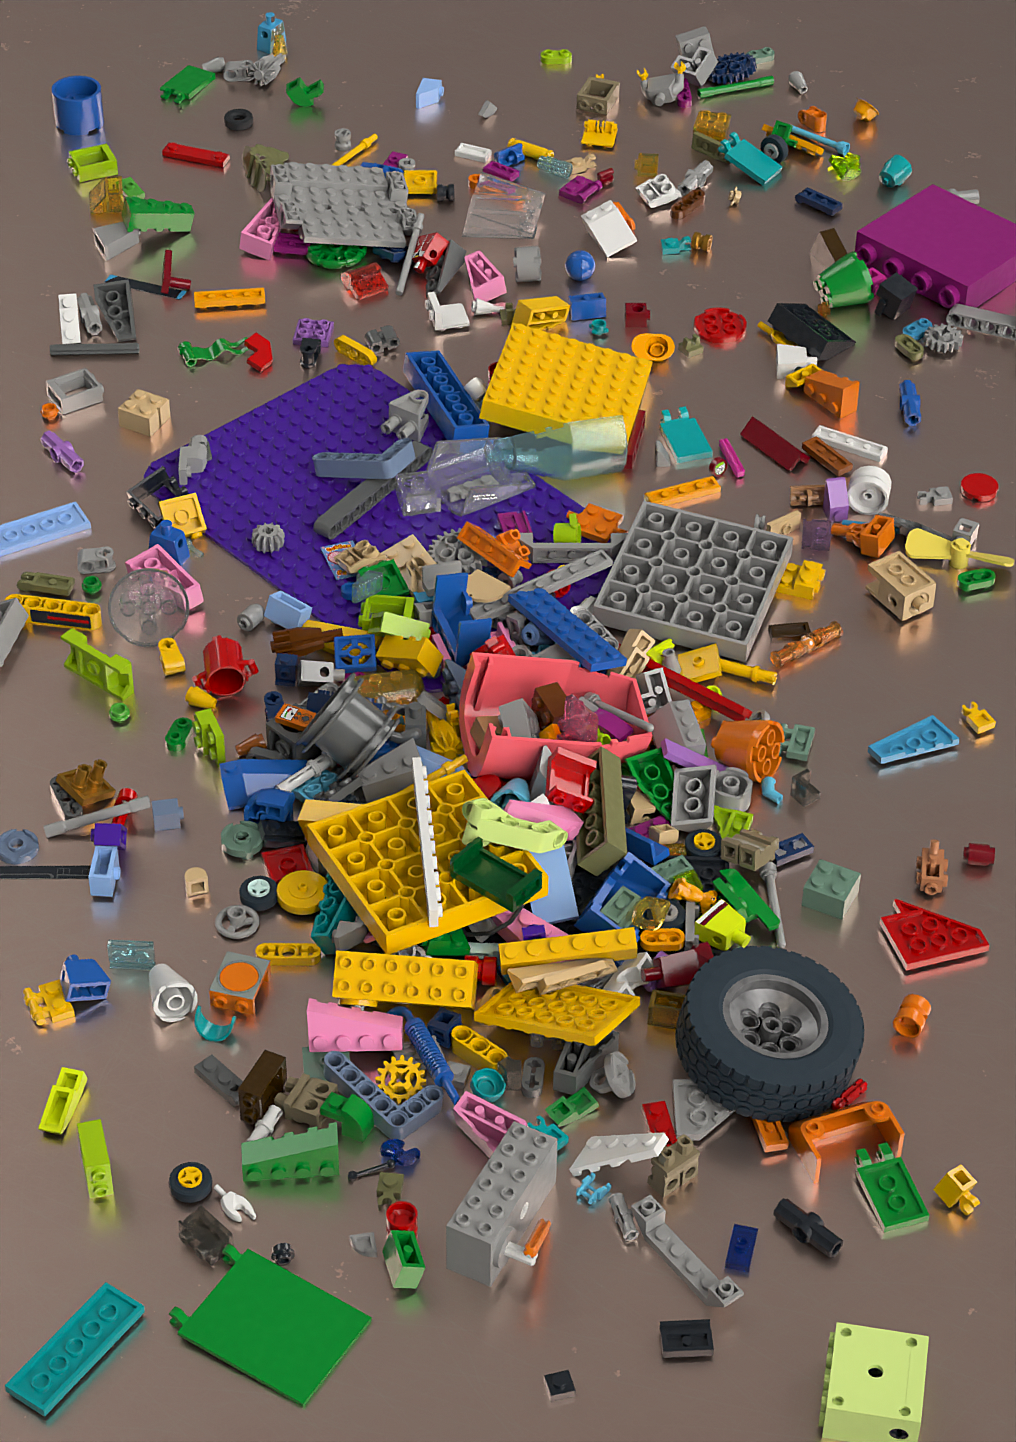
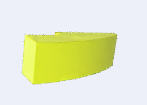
M65 1067L61 1068L56 1085H52L38 1128L39 1130L63 1134L77 1108L88 1078L84 1071Z

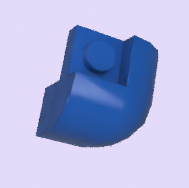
M275 788L260 789L248 800L244 809V821H251L256 824L260 820L293 821L295 794Z

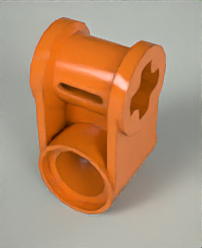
M810 106L809 109L798 112V119L801 124L815 132L826 130V112L821 111L816 106Z

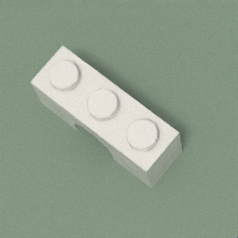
M647 952L637 953V958L624 960L622 965L618 967V971L612 975L602 990L635 996L632 991L634 988L649 983L643 982L640 975L641 969L653 967L649 954Z

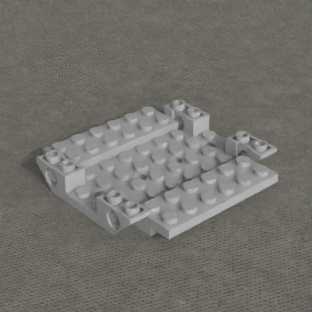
M284 162V165L277 164L270 167V191L280 228L298 229L299 237L303 239L304 243L405 248L406 240L404 235L412 236V226L416 222L417 214L415 209L408 208L407 206L409 190L404 175L401 172H386L385 178L383 169L378 167L334 166Z

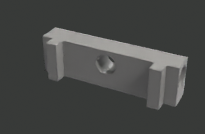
M686 902L684 951H688L692 946L699 943V935H694L695 919H699V906L695 905V902Z

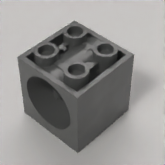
M295 703V704L292 705V706H295V707H298V708L307 710L306 708L301 707V706L298 705L297 703ZM275 717L266 723L268 750L281 753L286 760H307V762L322 755V750L314 744L305 753H302L304 745L301 743L298 746L295 745L296 740L303 731L275 722Z

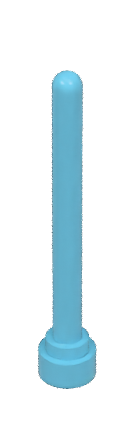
M796 126L792 128L791 132L835 148L837 153L845 156L849 152L850 144L845 141L835 142Z

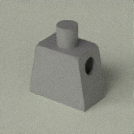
M301 660L297 666V686L322 687L327 683L344 681L345 669H334L333 662ZM320 672H324L326 677L321 676Z

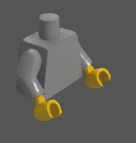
M682 61L680 67L677 62L674 63V68L678 71V74L663 75L646 80L648 77L646 69L644 68L643 74H640V71L637 70V75L642 80L640 82L642 93L648 100H651L653 105L662 106L664 103L673 102L676 96L683 90L684 74L682 72L686 70V66Z

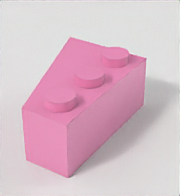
M480 250L464 257L474 301L478 298L487 302L507 293L504 276Z
M465 1091L453 1108L456 1124L489 1158L514 1121L527 1126L525 1120L468 1091Z

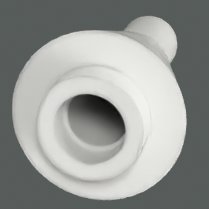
M478 298L472 301L471 312H474V315L490 314L492 312L500 313V309H504L503 306H495Z

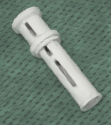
M322 751V755L314 760L310 759L304 768L276 785L275 789L291 792L310 778L321 776V772L329 767L333 768L336 763Z

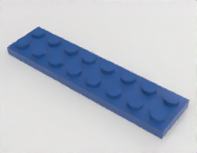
M536 588L533 591H518L508 595V602L590 672L626 666L627 658L557 601L556 598L551 596L545 589Z

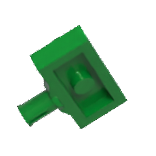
M776 120L771 134L780 136L789 146L796 147V144H798V141L789 139L793 126Z

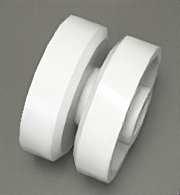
M863 466L855 470L851 475L847 492L849 506L854 511L864 515H874L882 512L889 501L892 484L890 476L883 469L876 466Z

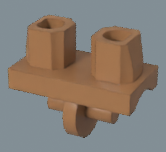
M825 485L790 486V505H823Z

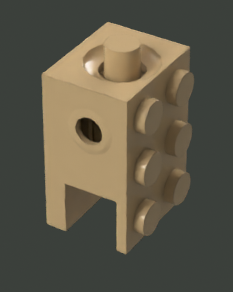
M900 551L868 564L867 570L878 580L867 584L865 589L901 621L933 607L936 582Z

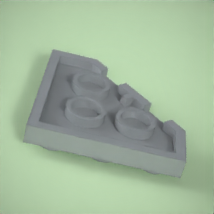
M673 1079L676 1138L685 1134L691 1140H701L734 1112V1110L730 1111L722 1107L721 1103L718 1104L710 1099L709 1095H705L698 1088V1084H694L691 1079Z

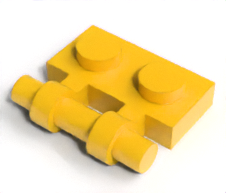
M60 979L39 985V993L33 992L29 987L23 990V999L25 1004L30 1007V1015L37 1025H43L46 1022L45 1018L48 1017L55 1023L75 1016L71 1002H66L64 999ZM44 1003L45 1007L42 1008L38 1004Z

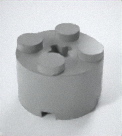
M538 246L514 248L515 257H513V264L517 271L515 272L516 282L541 281V256Z
M727 767L725 771L721 772L717 770L714 805L725 809L746 811L750 806L752 794V780L748 778V774L744 770L735 767Z

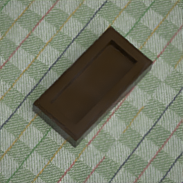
M808 622L768 626L772 643L801 641L803 636L812 639Z

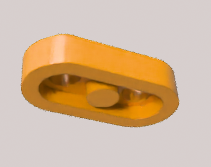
M677 928L647 929L640 935V945L646 951H678L685 945V934Z

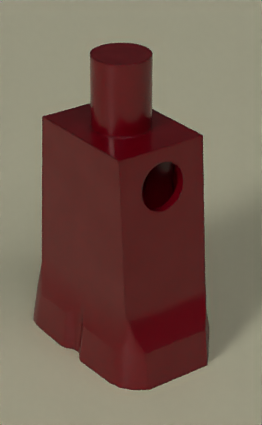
M708 942L692 946L688 951L653 959V967L641 969V979L643 982L656 981L658 989L689 986L697 971L714 957Z

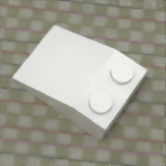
M611 200L581 215L586 231L607 257L637 242L622 214Z

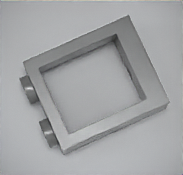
M86 368L46 381L47 396L63 415L103 401V385L98 383L94 374L90 373ZM84 386L87 388V390L69 396L65 394Z

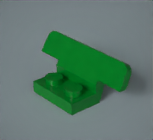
M730 868L719 871L720 875L727 881V883H724L719 877L712 882L714 890L718 893L717 897L719 900H724L745 918L746 923L759 918L769 931L779 927L780 919L737 870Z

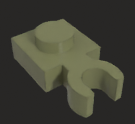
M380 1172L377 1186V1197H379L378 1211H382L384 1204L392 1205L396 1202V1199H401L404 1174Z

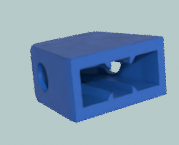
M170 520L161 521L150 534L149 549L159 544L182 566L190 557L185 534L182 530L172 527Z
M75 954L70 955L63 962L60 974V983L66 1002L107 998L111 980L94 959H79Z

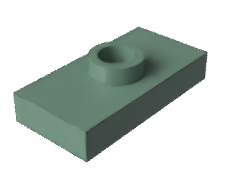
M683 855L651 868L670 884L677 878H685L694 874V868Z

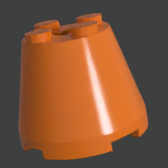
M724 720L721 723L717 736L712 738L711 747L714 748L717 761L728 767L742 769L748 774L750 780L761 783L766 776L773 777L780 765L782 757H779L780 745L784 742V731L779 722L772 720Z

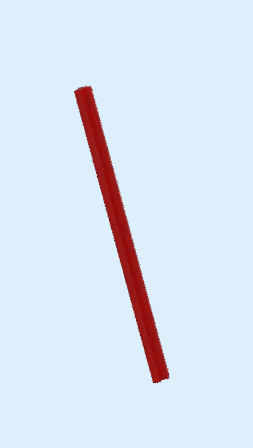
M649 659L642 671L644 673L663 667L669 688L734 721H744L746 718L749 719L752 711L651 659Z

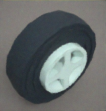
M266 876L250 877L240 886V901L243 905L255 911L267 910L277 903V884L273 879Z

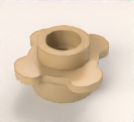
M736 186L734 191L731 190L728 196V200L731 201L730 206L733 203L738 204L741 198V191H738Z

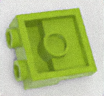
M211 708L194 712L195 721L192 722L196 734V737H194L195 746L197 749L200 748L203 756L209 755L210 759L215 760L217 766L220 767L221 763L226 762L224 734Z

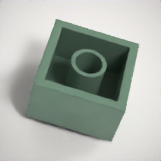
M820 859L803 887L802 906L843 920L859 892L861 873Z

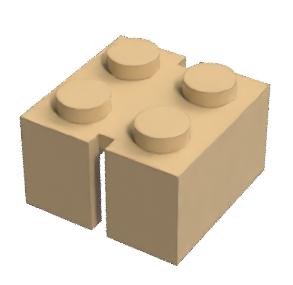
M137 389L129 397V400H126L118 408L119 426L151 437L170 418L169 399Z

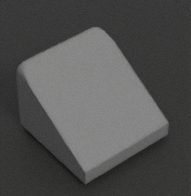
M656 440V466L669 467L671 465L669 454L661 442Z

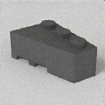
M611 1031L595 1046H587L584 1043L566 1041L554 1069L553 1090L573 1095L590 1081L592 1074L604 1066L606 1055L618 1051L619 1032Z

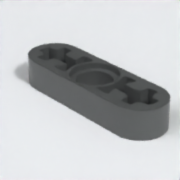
M57 776L53 777L50 780V790L64 820L82 816V806L64 789L60 791V785L55 781ZM63 798H71L68 802L61 801Z

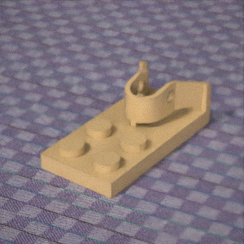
M413 534L381 552L385 555L387 561L394 559L410 590L409 594L411 597H414L413 592L420 593L425 591L422 587V567L437 563Z

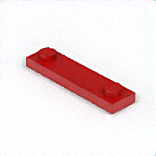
M168 142L162 150V156L222 168L230 160V154Z

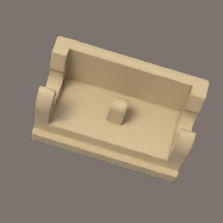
M638 785L626 809L630 816L629 825L650 820L649 816H642L656 811L654 804Z

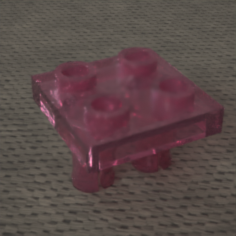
M573 694L565 699L564 717L558 719L559 728L565 732L557 734L558 738L556 740L597 742L599 717Z

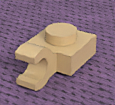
M594 154L587 155L585 159L575 157L566 160V167L571 175L585 172L587 168L596 167L594 161L590 162L595 160L596 157Z

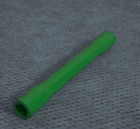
M771 75L749 81L697 89V96L700 99L744 89L774 85V78Z

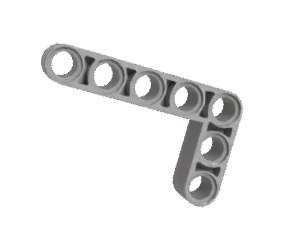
M955 304L951 307L946 317L947 323L951 326L1016 340L1015 316Z

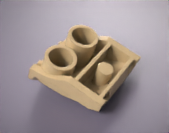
M362 540L354 547H349L333 557L335 562L350 574L357 573L362 567L377 565L383 560L387 561L385 555L380 553L376 546H371L368 540Z

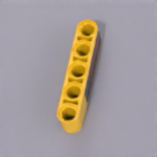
M11 594L5 598V601L13 598L18 599L29 615L26 620L29 623L96 630L102 626L101 609L95 603L21 594Z

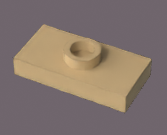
M796 510L767 523L766 531L787 535L800 529L801 513Z

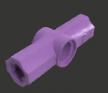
M50 430L44 432L40 438L41 444L50 452L54 462H61L69 471L74 473L81 471V468L84 466V460L74 452L72 444L69 441H63Z

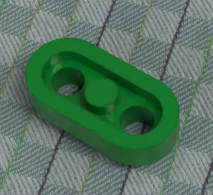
M987 568L963 572L958 575L957 586L964 591L990 587L994 584L996 575L994 571Z
M181 717L172 723L165 736V746L168 750L176 752L186 747L194 731L192 720Z

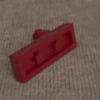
M165 249L161 293L168 294L169 287L190 290L191 280L171 277L172 250Z

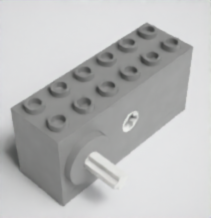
M515 1121L512 1123L446 1225L447 1269L491 1287L509 1258L534 1266L538 1253L533 1258L530 1255L525 1256L523 1253L525 1248L517 1244L556 1183L557 1138Z

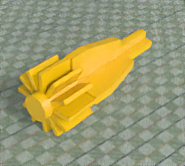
M428 712L427 721L430 728L431 752L450 760L460 757L459 754L463 755V743L460 737H458L455 728L443 718L440 719L431 712Z

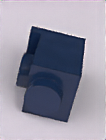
M277 653L275 685L295 687L298 655Z
M440 1008L427 1024L428 1031L431 1036H436V1041L440 1046L446 1048L451 1046L453 1028L462 1025L461 1014Z

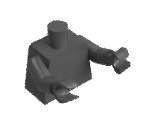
M378 697L376 703L382 704V712L385 709L390 710L394 706H398L395 714L405 715V731L402 733L393 731L388 738L389 741L402 744L410 738H414L417 746L426 749V706L421 705L419 702H412L410 704L388 703L385 697Z

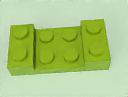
M73 628L60 636L61 640L70 644L71 653L64 662L65 668L121 701H124L134 693L132 665L128 659L118 654L110 658L108 655L101 653L87 644V636Z

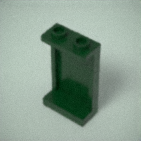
M480 837L468 843L463 850L453 855L450 860V876L512 913L542 889V872L535 868L527 874L484 849L483 839Z

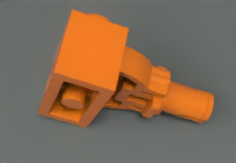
M875 515L870 523H852L849 526L834 523L831 527V534L846 537V541L853 542L855 546L861 548V554L879 558L895 538L894 518Z

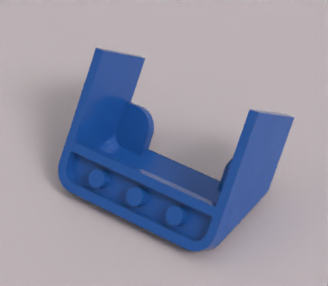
M467 572L436 575L431 616L432 628L435 634H440L451 657V661L463 667L469 663L470 654L483 646L485 641L491 638L492 619H472L470 608L473 607V600L466 591L468 582Z

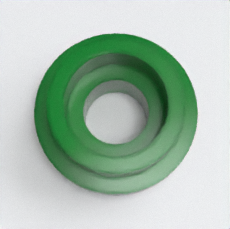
M88 576L83 580L82 590L86 593L94 594L102 588L101 581L96 576Z

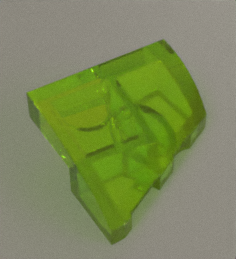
M847 153L845 158L831 155L828 160L841 180L854 179L861 173V163L858 162L860 155Z

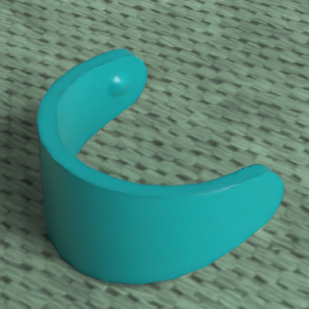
M198 1005L194 1020L195 1028L203 1038L209 1041H222L231 1033L236 1022V1016H233L229 1025H216L203 1016L201 1006Z

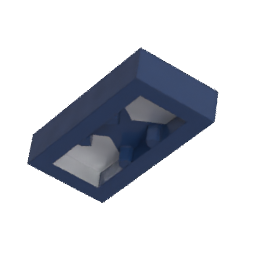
M803 833L780 841L779 849L775 851V859L772 862L778 867L814 853V845Z

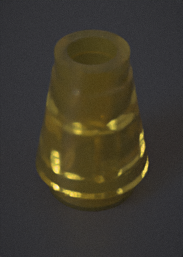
M282 34L275 35L272 50L274 57L279 53H282V55L288 54L284 35Z

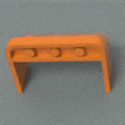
M870 1101L793 1122L789 1126L788 1138L815 1184L819 1182L822 1158L813 1142L876 1124L894 1156L897 1158L901 1157L905 1133L887 1104L881 1101Z

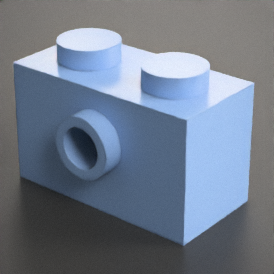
M280 590L269 595L264 617L286 629L302 627L310 619L312 607Z
M95 846L88 877L91 896L113 897L116 880L120 879L121 873L117 847Z

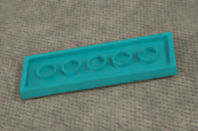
M105 1282L5 1384V1391L45 1417L145 1312L144 1305Z

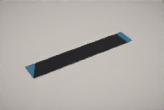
M109 275L104 283L127 280L129 278ZM129 279L130 288L176 299H181L186 291L169 288L168 294L161 293L160 285Z

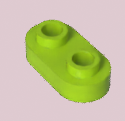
M547 49L541 52L540 61L544 64H568L572 61V53L566 49Z

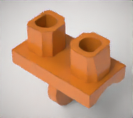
M511 529L496 536L497 540L525 560H529L527 556L530 554L527 546L520 544L519 539L521 535L518 529Z

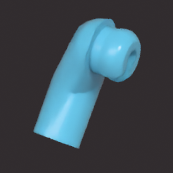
M766 776L761 782L762 794L776 804H779L783 799V795L774 789L776 780L773 777Z

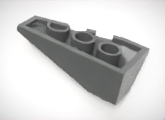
M452 239L449 240V244L437 264L425 268L428 271L426 275L428 280L426 298H428V292H435L436 295L439 294L465 262L466 250Z
M129 279L94 284L95 301L118 342L136 340L133 299Z

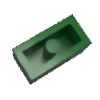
M391 1230L382 1253L393 1288L416 1289L426 1267L414 1231Z

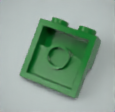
M394 559L389 561L383 560L377 565L362 567L357 572L356 580L364 595L405 597L410 593Z
M462 928L419 943L426 955L465 956L469 955L471 949Z

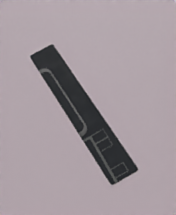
M91 865L0 866V879L88 878Z

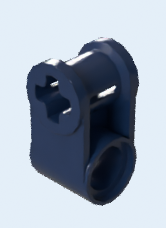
M271 691L264 696L266 722L272 720L284 705L282 695L279 692Z

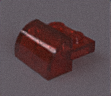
M376 262L343 272L340 276L348 291L351 290L357 300L387 291L389 287L381 274L382 268Z

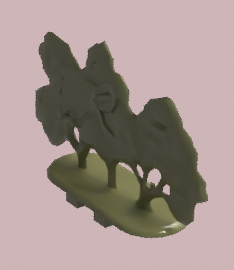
M256 144L255 147L245 146L242 153L245 176L251 179L250 184L252 187H256L260 193L266 189L267 181L270 182V177H267V174L270 175L271 165H284L283 162L289 159L287 152L273 147H265L262 144ZM264 156L265 158L263 160H259L260 158L258 157Z

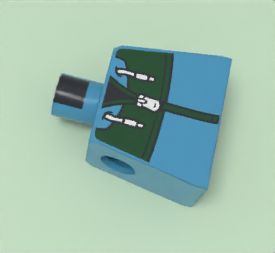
M269 12L265 14L266 20L258 26L257 50L271 54L286 41L283 21L275 18L274 13Z

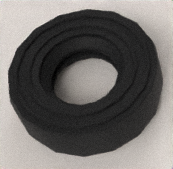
M233 109L225 113L224 123L231 130H246L253 124V115L246 109Z

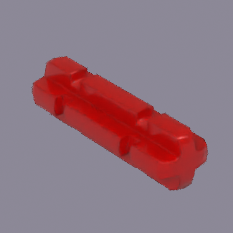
M861 1078L857 1079L853 1085H850L843 1091L840 1098L834 1099L831 1109L837 1110L849 1106L860 1096L859 1094H863L867 1090V1082Z

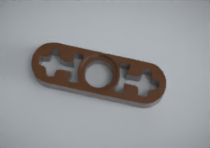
M698 189L689 192L671 206L670 216L673 219H683L704 203L705 192Z

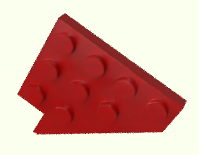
M898 899L893 900V907L897 914L880 917V925L905 970L989 951V943L980 929Z

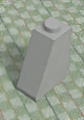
M124 221L93 228L95 244L105 260H110L139 243V235H141L139 229L127 232Z

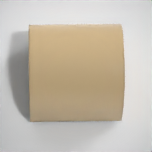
M669 824L649 827V838L661 845L674 844L678 840L679 831Z
M194 867L185 872L187 897L209 892L208 876L204 869Z

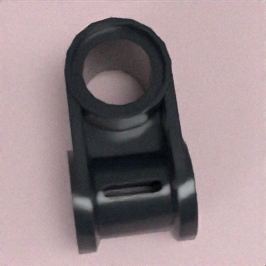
M302 338L300 352L302 353L300 365L302 367L312 368L316 365L321 352V339Z

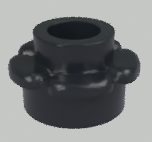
M280 1243L272 1248L271 1259L275 1260L279 1265L289 1264L295 1257V1251L289 1243Z

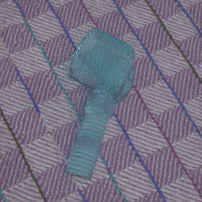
M186 538L188 549L202 558L204 553L193 546L190 538Z

